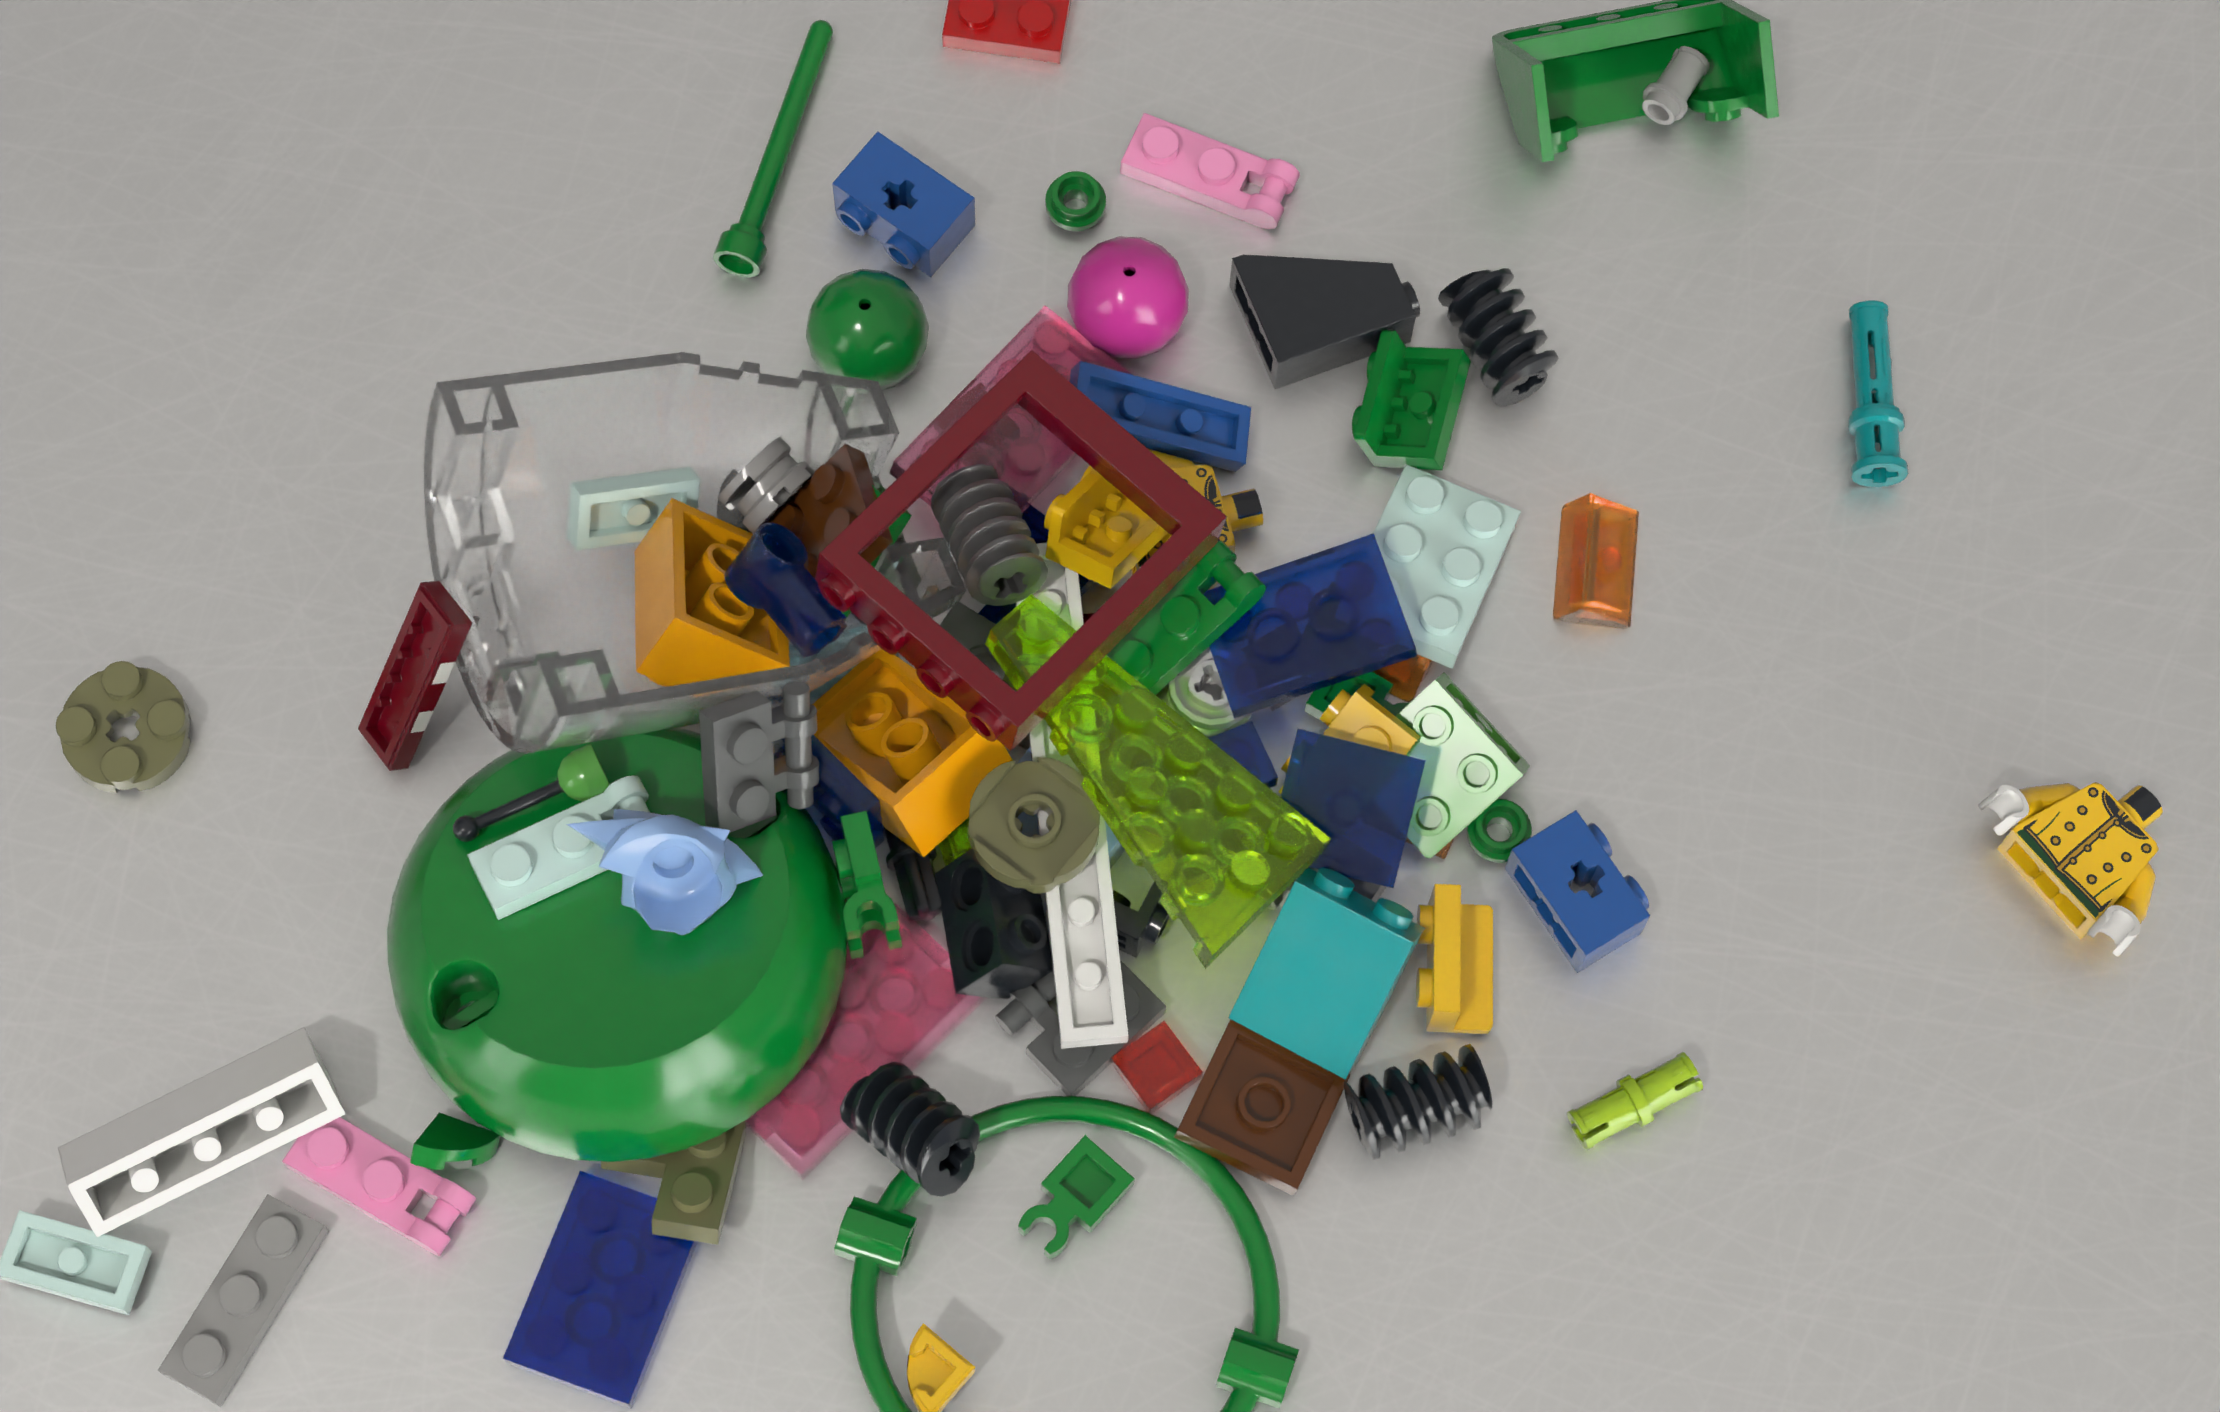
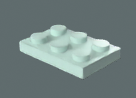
M1405 464L1339 605L1335 620L1452 669L1516 527L1521 511Z

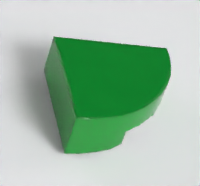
M439 1112L414 1143L410 1163L433 1170H443L445 1162L472 1160V1166H477L488 1161L496 1154L500 1136L488 1129Z

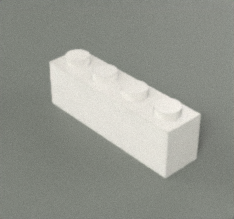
M305 1027L58 1147L67 1187L96 1237L345 1115L332 1078Z

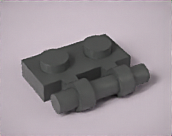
M790 682L784 685L783 704L771 708V701L756 690L699 710L706 826L727 829L733 832L776 816L775 793L787 789V800L790 807L805 809L813 805V787L819 782V760L816 756L812 755L811 736L817 731V709L814 705L810 704V691L806 683ZM785 738L786 755L774 759L773 742Z
M1120 961L1128 1028V1043L1061 1049L1058 1015L1048 1005V1002L1056 996L1053 971L1027 988L1010 993L1012 1001L995 1016L999 1025L1011 1036L1027 1021H1030L1041 1032L1026 1047V1054L1067 1096L1079 1094L1166 1013V1005L1122 961Z

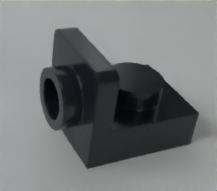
M1155 880L1139 911L1130 908L1131 902L1124 895L1113 890L1119 950L1137 958L1146 940L1153 944L1158 942L1172 913L1171 908L1164 906L1167 885Z

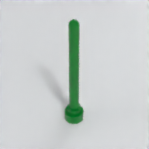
M817 20L810 26L738 223L732 224L730 229L724 231L719 238L713 260L721 269L730 274L750 278L760 273L767 253V248L764 244L765 236L761 231L833 35L832 26L827 21Z

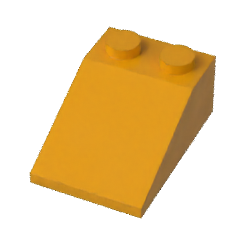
M879 646L812 704L817 709V731L811 736L812 755L816 756L819 763L888 831L923 857L946 839L949 834L969 817L970 801L982 779L999 765L1013 761L1001 742L997 739L994 742L988 741L972 728L966 718V712L948 696L940 698L934 695L922 684L915 668L898 656L885 652Z

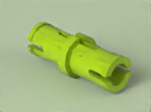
M1681 1052L1675 1058L1635 1079L1631 1078L1629 1074L1616 1081L1617 1088L1575 1110L1568 1111L1567 1117L1571 1124H1576L1572 1129L1579 1142L1586 1150H1589L1595 1144L1635 1123L1639 1124L1640 1127H1644L1653 1122L1654 1113L1695 1092L1702 1091L1703 1083L1700 1078L1694 1079L1699 1073L1690 1058L1684 1052Z

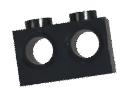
M973 848L935 873L941 898V912L955 994L1008 1000L1011 998L1010 993L1027 988L1053 971L1052 953L1041 894L1032 893L1025 888L1009 886L994 878L979 863Z

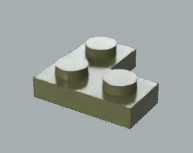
M746 1121L741 1122L715 1138L685 1150L649 1159L617 1162L601 1161V1169L662 1178L652 1216V1234L718 1245L746 1136Z

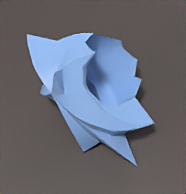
M614 809L613 819L566 824L604 850L599 867L622 874L621 904L637 911L651 930L686 935L709 919L732 897L737 884L763 876L757 865L735 843L727 839L730 830L703 826L676 815H660L644 811Z

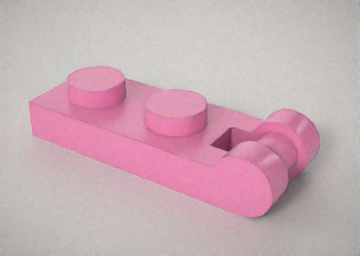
M1146 113L1143 114L1120 166V173L1264 229H1274L1277 227L1284 212V208L1281 205L1282 199L1285 194L1293 192L1300 177L1297 168L1284 160L1263 159ZM1247 182L1262 187L1259 194L1250 195L1243 192Z
M341 1117L298 1137L282 1161L287 1168L437 1256L442 1254L451 1240L446 1234L458 1215L466 1217L477 1199L456 1183L442 1178L425 1167L411 1164L410 1158ZM423 1194H426L436 1200L425 1219L422 1220L411 1213Z

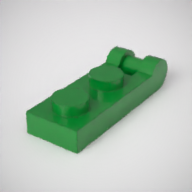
M1218 541L1094 667L1135 713L1250 610L1264 595L1266 585L1253 572L1244 573L1235 564L1236 554L1223 541ZM1218 582L1226 590V593L1220 601L1213 605L1203 594Z

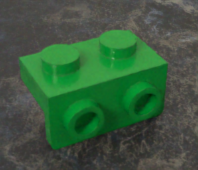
M1383 330L1381 332L1377 350L1372 352L1368 359V383L1362 405L1355 409L1352 418L1354 440L1374 467L1404 468L1405 464L1417 469L1443 470L1471 360L1463 349L1406 347L1396 331Z

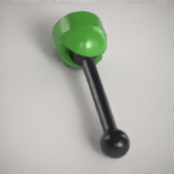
M591 743L572 751L562 760L556 781L475 818L464 815L456 819L453 824L455 837L463 842L473 841L479 835L481 829L562 792L578 801H586L603 793L610 784Z

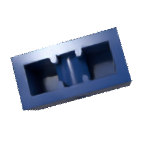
M878 131L832 183L836 215L845 227L860 236H863L865 233L869 234L884 245L888 255L899 265L907 269H912L915 266L929 277L935 274L975 227V198Z
M1577 810L1513 848L1505 870L1574 970L1579 973L1640 935L1650 914L1646 910L1649 908V902L1642 887L1632 876L1627 875L1623 877L1610 859L1612 849L1604 833L1594 823L1587 825ZM1574 881L1579 887L1590 884L1594 888L1592 895L1590 896L1585 890L1574 893L1570 889L1572 882Z

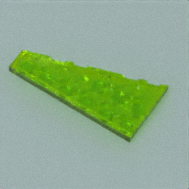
M1030 594L990 629L985 644L1015 689L1018 690L1076 630L1034 595ZM1107 655L1044 718L1052 730L1049 739L1061 756L1068 754L1084 777L1081 786L1135 866L1145 867L1162 892L1160 903L1171 919L1174 921L1179 918L1196 942L1193 951L1205 969L1323 853L1330 840V837Z

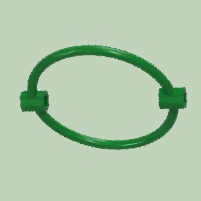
M1084 1096L1027 1098L998 1105L970 1116L979 1125V1141L1006 1130L1032 1124L1079 1122L1101 1125L1137 1136L1170 1153L1190 1168L1220 1201L1233 1222L1246 1254L1253 1288L1252 1332L1250 1333L1238 1328L1234 1329L1215 1386L1232 1392L1220 1412H1252L1258 1401L1280 1409L1299 1349L1278 1342L1280 1289L1276 1263L1269 1239L1258 1213L1245 1191L1217 1158L1174 1138L1178 1128L1162 1118L1138 1108L1105 1099ZM900 1170L889 1183L877 1204L855 1196L853 1197L840 1225L834 1247V1255L854 1261L850 1288L852 1339L860 1371L869 1394L879 1412H912L897 1388L885 1360L879 1336L877 1317V1287L880 1270L898 1276L900 1269L905 1263L917 1226L916 1217L902 1212L921 1186L914 1182L903 1170Z

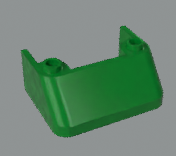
M1663 0L1510 29L1492 36L1494 60L1518 144L1541 162L1553 161L1554 154L1566 151L1568 149L1567 142L1578 137L1579 128L1646 116L1642 108L1644 102L1643 91L1650 83L1657 82L1672 59L1674 51L1681 46L1696 49L1705 56L1710 65L1707 74L1703 75L1687 100L1689 109L1698 113H1705V120L1710 122L1736 119L1741 116V109L1750 108L1767 119L1779 117L1770 20L1733 0Z

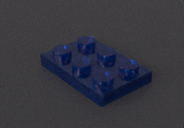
M1374 533L1256 573L1255 575L1266 585L1264 595L1209 646L1234 719L1417 656L1414 641ZM1219 586L1207 590L1203 595L1215 605L1224 597L1226 590Z
M580 1171L503 1356V1360L512 1366L632 1409L698 1241L652 1234V1216L657 1198Z

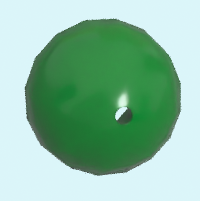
M859 269L840 274L821 289L808 314L806 339L812 358L831 381L851 391L873 393L895 387L913 373L927 347L929 324L921 301L905 281L885 271Z

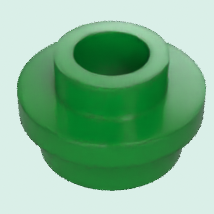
M1080 171L1067 172L1054 180L1049 186L1045 198L1046 211L1051 221L1060 228L1068 231H1084L1095 226L1103 217L1106 209V195L1100 183L1089 174ZM1071 199H1079L1086 204V207L1070 209L1065 204Z
M1506 799L1495 800L1467 826V838L1472 849L1480 857L1497 863L1507 862L1511 850L1531 838L1532 834L1531 822L1527 813L1518 804ZM1492 824H1501L1508 829L1510 837L1505 841H1495L1488 835L1487 828Z

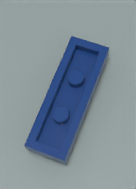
M1079 361L1071 369L1069 382L1146 448L1236 472L1246 464L1251 407Z

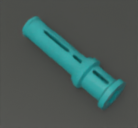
M1875 300L1858 302L1849 308V318L1852 327L1856 409L1852 411L1849 417L1848 430L1851 435L1855 436L1857 462L1851 467L1853 482L1866 487H1885L1900 483L1906 479L1908 465L1901 458L1899 433L1905 427V420L1900 409L1894 406L1892 361L1887 320L1888 305ZM1869 347L1874 348L1876 379H1871ZM1875 443L1880 444V452L1876 451Z

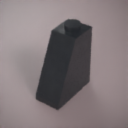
M1245 254L1232 258L1229 286L1274 389L1369 357L1372 352L1377 350L1383 330L1396 331L1404 344L1411 342L1415 319L1420 316V306L1412 285L1408 281L1401 283L1393 263Z

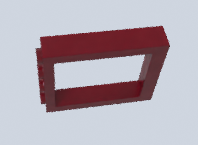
M1031 350L819 553L815 580L818 582L820 592L832 606L842 612H846L849 609L867 625L869 635L881 649L891 655L899 653L917 669L918 678L930 692L940 698L948 696L966 712L969 724L980 736L991 742L997 739L1007 749L1012 751L1217 544L1227 516ZM1018 403L1167 531L1171 537L1017 691H1014L862 558L860 554Z

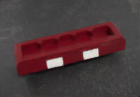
M440 581L420 583L358 727V730L389 771L409 768L472 626V621Z

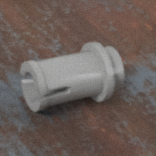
M1687 46L1677 48L1657 82L1650 83L1644 89L1642 108L1650 119L1662 125H1670L1674 120H1680L1685 116L1688 111L1687 100L1703 75L1705 76L1709 70V62L1702 53Z

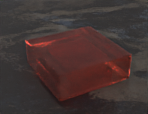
M1165 1021L1111 1057L1112 1066L1146 1112L1150 1114L1202 1079L1203 1076L1202 1070Z

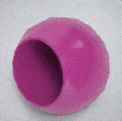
M1119 236L1098 243L1082 256L1068 284L1067 307L1079 335L1094 350L1113 358L1138 359L1158 352L1175 337L1188 312L1189 288L1177 260L1162 245L1142 237Z

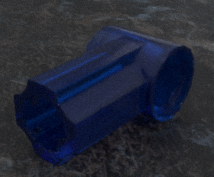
M764 523L758 527L726 569L724 574L725 582L730 591L740 601L751 607L764 609L803 658L818 654L828 644L836 641L846 629V616L825 599L819 590L818 582L804 567L808 554L803 542L792 531L782 525Z

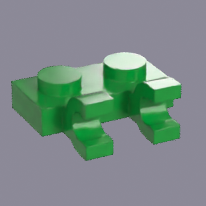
M867 811L840 816L844 839L832 841L844 900L848 899L843 910L851 959L864 956L861 938L870 929H879L886 935L889 950L902 948L897 910L892 899L885 893Z

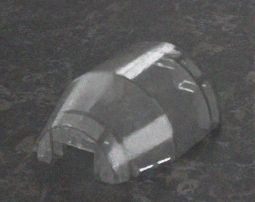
M679 352L437 382L429 410L424 454L425 517L434 581L442 583L472 621V626L457 657L456 664L472 702L496 738L509 749L517 753L528 754L700 724L699 710L756 690L771 701V708L783 704L784 685L790 682H803L809 686V691L812 692L882 650L869 635L867 625L853 612L850 613L844 622L829 616L823 611L810 623L791 614L786 597L789 667L668 687L658 685L647 678V676L636 672L634 551L641 542L575 550L567 538L571 482L691 467L700 479L697 509L736 527H744V516L736 508L728 510L718 500V496L759 452L779 436L791 447L789 455L797 463L805 461L814 471L825 464L844 444H848L865 453L873 481L881 484L879 474L900 432L878 381L802 370L797 379L760 373L759 363L743 361L737 370L700 364V355ZM766 526L755 534L770 541ZM901 532L894 545L888 546L883 551L875 567L878 572L932 619L955 606L967 591L944 537L906 543Z

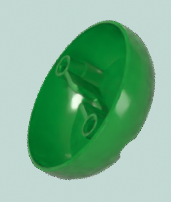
M617 721L585 724L555 731L523 743L494 759L467 779L437 810L419 834L404 862L392 897L387 927L388 967L395 1006L409 1042L435 1083L455 1105L477 1123L508 1141L540 1153L563 1158L602 1162L649 1159L685 1150L728 1131L750 1118L774 1099L800 1072L820 1043L834 1014L842 988L848 947L843 916L845 900L837 868L818 826L806 808L795 809L788 805L787 789L775 793L776 816L730 832L727 836V839L735 843L757 865L763 876L737 884L732 897L709 919L686 935L651 930L637 911L621 904L622 874L611 870H606L498 920L477 879L467 854L584 801L575 800L562 792L481 829L479 835L470 842H463L455 837L453 833L454 822L464 815L475 818L556 781L562 760L572 751L591 743L610 785L626 776H638L649 795L645 803L650 813L676 815L706 826L700 733L645 722Z

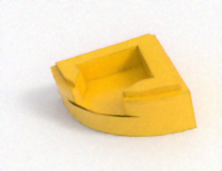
M923 1323L910 1345L907 1361L908 1387L919 1412H941L975 1373V1366Z

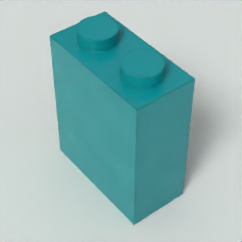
M1308 867L1294 882L1228 1018L1346 1080L1358 1063L1425 928L1413 922L1414 915L1402 905L1384 898H1379L1377 902H1374L1353 891L1354 883L1344 875L1327 868H1319L1318 872Z

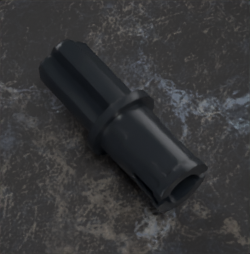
M884 827L890 853L886 856L887 868L896 873L907 917L912 921L934 919L941 912V898L932 862L937 856L936 848L923 857Z

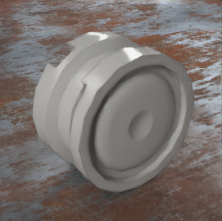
M780 436L759 452L718 496V500L728 510L736 508L744 516L743 525L753 535L761 531L778 509L785 505L815 473L805 461L797 463L789 455L791 447Z

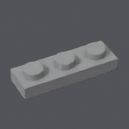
M267 1194L158 1371L221 1407L328 1234L329 1230L326 1226Z

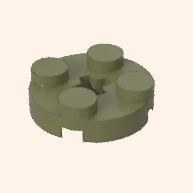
M125 661L110 664L105 670L91 675L78 685L67 699L63 711L57 717L55 725L61 740L63 754L75 772L89 785L105 792L117 793L115 789L129 790L132 788L143 791L160 785L170 778L182 765L188 754L191 742L188 736L190 730L189 719H191L189 708L175 685L165 676L154 670L136 667L134 664ZM131 716L139 718L135 723L139 731L137 738L131 741L122 736L116 742L110 740L115 731L112 726L120 718L127 719Z
M1037 757V762L1024 761L1016 764V760L1003 763L989 772L973 793L970 801L968 839L979 863L997 880L1015 888H1025L1032 893L1043 894L1050 892L1057 885L1066 883L1077 876L1092 859L1099 838L1100 814L1097 808V800L1088 781L1077 770L1059 760ZM1040 810L1046 812L1049 815L1046 820V827L1049 830L1044 836L1035 834L1032 837H1028L1021 833L1023 824L1017 817L1022 812L1034 816Z

